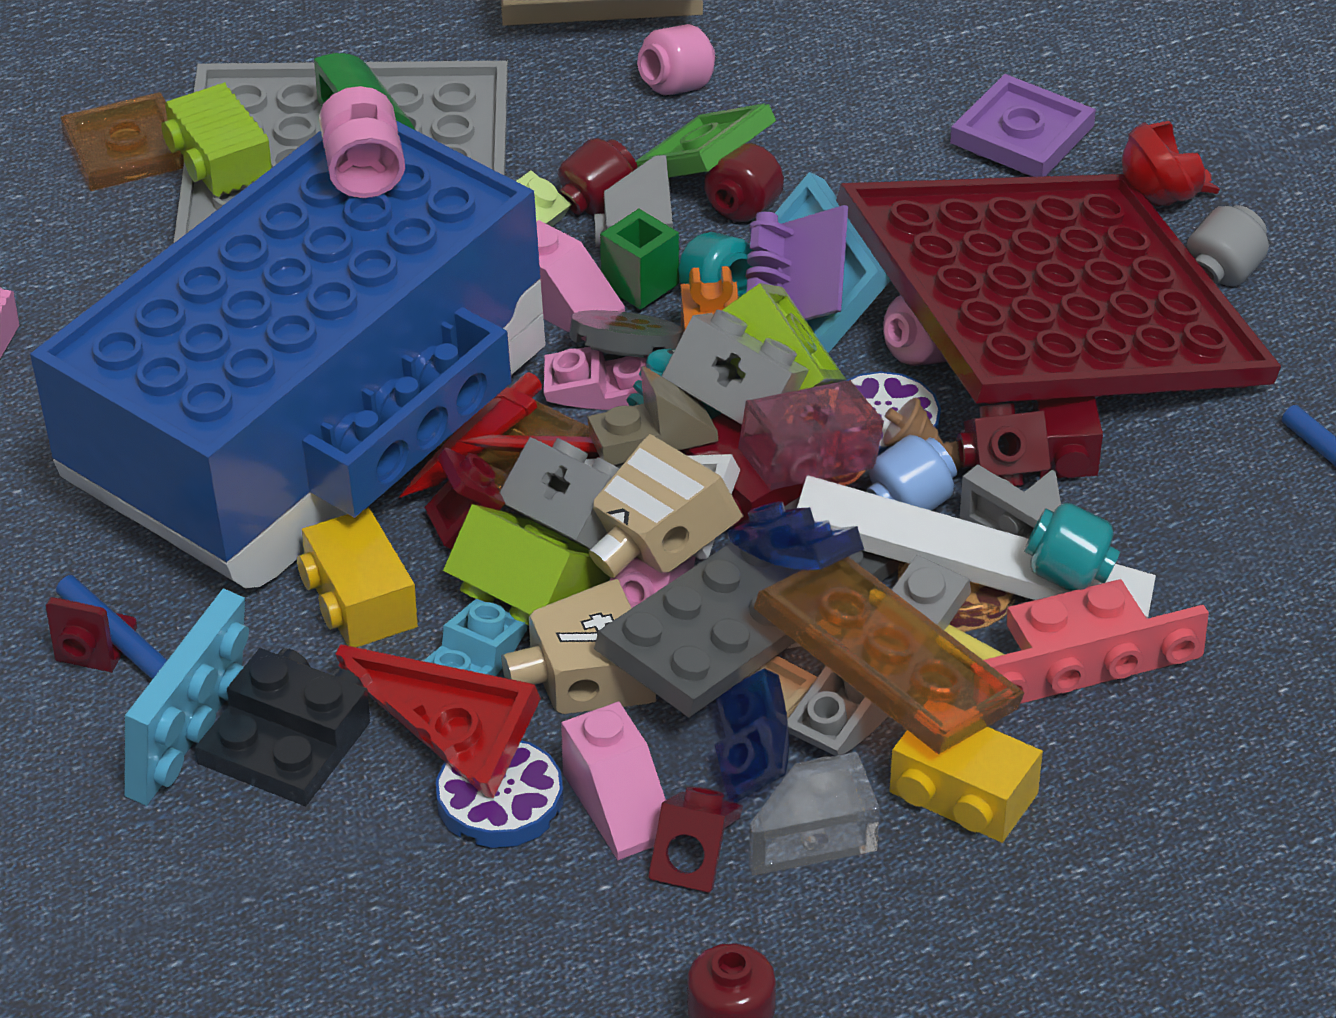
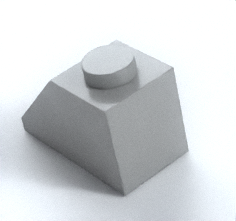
M666 155L654 156L604 191V214H594L595 247H600V233L638 208L673 229Z

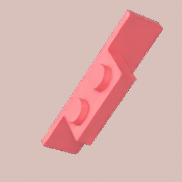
M1122 579L1090 586L1083 590H1074L1010 606L1007 609L1006 625L1021 651L974 662L971 703L978 714H983L1198 659L1204 654L1209 612L1203 604L1147 619Z

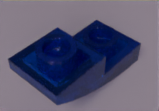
M782 501L765 504L748 511L749 522L727 531L731 543L743 551L774 565L792 569L820 570L864 549L857 526L831 528L829 520L815 522L810 507L785 510Z
M765 668L734 685L716 698L726 738L714 744L728 800L734 803L741 801L786 775L789 756V730L784 695L779 675Z

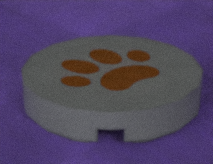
M589 310L572 314L569 335L575 343L581 342L582 337L586 336L585 345L590 346L591 349L624 356L645 357V355L653 352V347L676 349L683 335V330L681 326L657 317L620 311Z

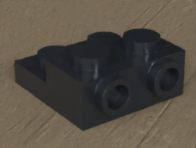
M259 648L227 687L229 706L195 746L197 764L306 807L371 723L368 690L363 686L360 679L348 670L335 669L331 674L310 667L308 661L295 650L284 648L278 654Z

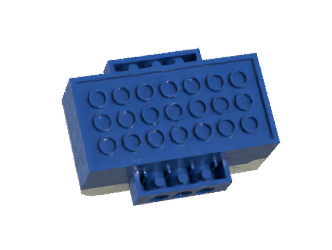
M396 121L405 162V171L401 180L390 191L379 196L368 198L348 196L339 191L330 180L321 131H319L30 353L52 458L60 476L242 587H261L277 577L297 560V556L304 554L302 528L346 514L354 518L358 516L512 383L511 375L545 346L534 190Z

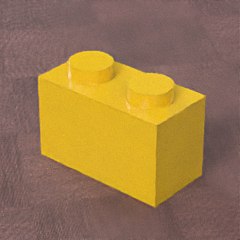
M369 507L364 509L355 518L346 514L302 528L304 554L297 556V566L302 582L307 590L316 588L319 594L320 610L327 627L330 630L338 628L348 646L359 647L418 627L415 584Z
M929 701L892 749L890 793L903 798L914 806L923 807L957 822L969 831L979 832L1003 843L1038 795L1043 751Z

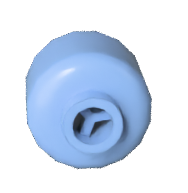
M908 435L870 463L869 476L872 486L867 488V492L932 511L953 495V477L957 475V469L951 456L937 440L931 437L924 440L915 435Z

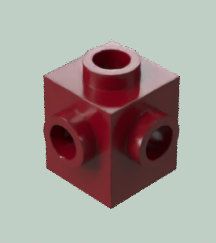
M1014 403L979 407L980 418L964 421L965 432L958 433L957 449L961 467H969V471L978 464L1017 486L1023 485L1022 473L1051 470L1044 411L1015 414ZM999 438L1003 441L1005 446L1003 454L1000 452L998 448Z

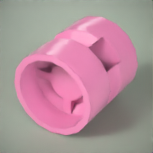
M368 87L345 88L333 94L323 104L319 114L330 180L339 191L353 197H375L390 191L401 180L405 171L404 155L398 135L393 105L386 95Z

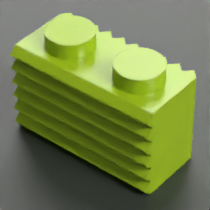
M225 82L165 102L167 121L162 122L161 128L167 147L172 153L180 151L183 154L185 166L191 179L194 182L202 180L213 195L219 197L222 192L229 194L233 188L239 191L242 185L248 187L272 168L267 134H264L262 128H259L258 123L254 122L253 116L250 117L248 110H245L244 105H241L239 99H236L235 94H232Z

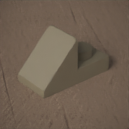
M645 366L641 367L644 404L617 406L607 412L587 416L589 436L600 458L612 465L625 463L649 434L676 450L718 441V431L702 401Z

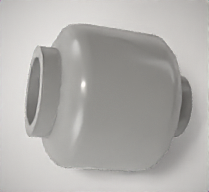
M1241 205L1234 207L1218 206L1204 218L1189 236L1186 248L1216 285L1220 283L1230 287H1237L1247 280L1268 253L1269 242L1266 235V225L1254 211Z

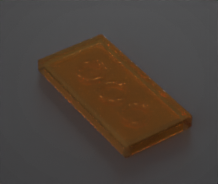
M841 551L758 592L754 605L756 611L937 754L942 753L1019 709L1025 692Z

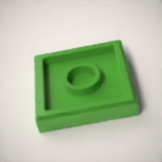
M764 103L701 114L636 160V163L640 167L654 156L666 155L668 178L707 172L716 166L722 157L750 141L777 120L769 104L765 105Z

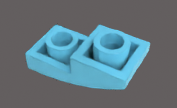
M475 599L444 625L442 646L423 661L497 676L502 669V654L515 651L526 633L528 625L525 624L526 622L514 619L510 612L505 611L497 604Z

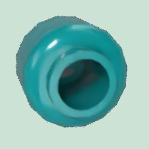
M715 232L697 235L686 245L681 254L678 267L680 283L689 284L691 269L698 267L700 279L703 283H716L721 279V268L729 266L732 273V281L737 282L738 297H741L747 292L746 270L752 267L747 263V255L754 252V250L750 249V244L742 238Z
M1063 503L1054 512L1045 508L1024 549L1025 553L1032 556L1030 567L1033 573L1068 591L1086 589L1094 579L1105 583L1120 554L1119 550L1110 546L1114 535L1111 523L1072 503Z

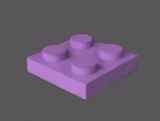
M1004 74L951 126L950 143L971 151L978 156L986 157L1018 170L1023 174L1033 177L1046 176L1094 127L1096 109Z

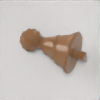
M916 397L910 399L898 412L892 408L887 410L884 417L891 422L883 438V444L886 447L895 445L908 435H915L924 440L931 437L946 449L957 471L961 468L957 442L946 441L943 444L938 435L937 428L933 426L927 416V412L922 408L920 399Z

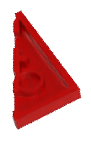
M340 644L335 654L339 661L338 666L340 669H345L355 674L363 686L367 688L368 695L484 796L495 797L541 700L535 684Z

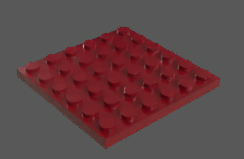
M1123 174L841 183L836 199L839 206H848L847 218L976 403L997 404L1006 401L1022 400L1047 401L1053 398L1100 397L1101 395L1132 393L1149 394L1151 392L1179 390L1197 391L1199 389L1227 387L1245 388L1247 386L1275 384L1281 365L1146 197L1133 188Z

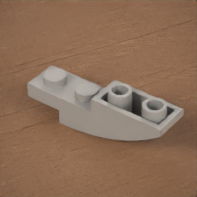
M916 555L861 634L857 635L850 631L785 722V731L836 757L844 755L857 746L894 711L941 652L940 636L970 595V579Z

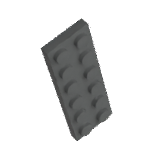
M798 497L598 630L594 649L687 717H691L906 563L791 530L800 499Z

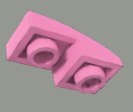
M591 347L567 349L562 352L545 355L544 396L546 401L565 406L610 410L617 406H629L626 399L630 394L638 393L633 385L637 380L642 381L639 373L642 366L646 367V360L649 355H645V357L625 356L605 361L603 353L593 350Z

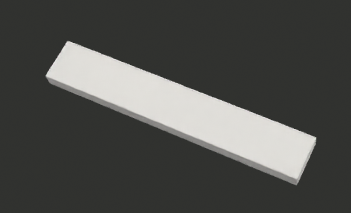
M809 475L806 476L791 530L909 564L916 555H919L969 578L971 582L1033 600L1070 592L1032 572L1030 567L1032 556L1024 552L1029 540L1028 538ZM1115 564L1106 582L1122 579L1143 614L1148 618L1156 575ZM1094 579L1090 586L1102 583Z

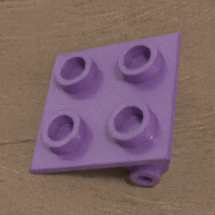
M842 205L782 224L778 223V215L775 213H757L756 221L751 222L749 232L751 233L750 249L754 250V252L747 255V263L752 266L746 270L747 292L759 283L783 287L806 321L841 312L848 206Z

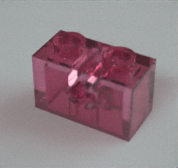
M851 380L746 400L738 448L769 489L773 490L802 484L805 482L807 475L825 479L873 469L877 460L884 420Z

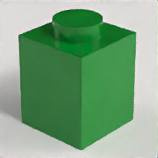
M638 208L600 233L601 272L615 293L641 310L679 284V232Z

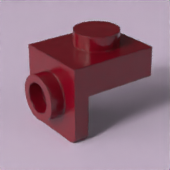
M445 447L437 458L449 480L424 508L443 545L453 549L472 504L500 510L505 501L494 482L496 474L485 460L472 453L464 456Z

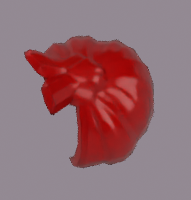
M1170 121L1149 125L1144 122L1128 134V142L1121 157L1123 175L1130 185L1141 192L1151 204L1169 206L1177 201L1184 202L1192 199L1199 192L1218 195L1220 188L1210 183L1211 174L1204 168L1200 155L1198 153L1179 154L1173 133V125Z

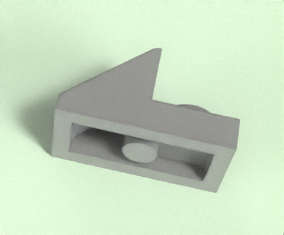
M977 464L962 479L959 519L1029 539L1043 510L1047 508L1054 512L1061 505L1056 472L1054 470L1049 471L1024 492L1009 481L998 477Z

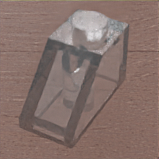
M858 752L832 757H820L815 760L794 764L750 823L749 868L752 876L877 851L880 808Z

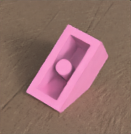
M540 220L536 221L543 319L570 332L571 316L576 312L589 310L625 312L624 304L582 242Z
M618 701L561 722L563 775L616 859L621 860L654 847L661 805L666 799L648 745L621 703Z

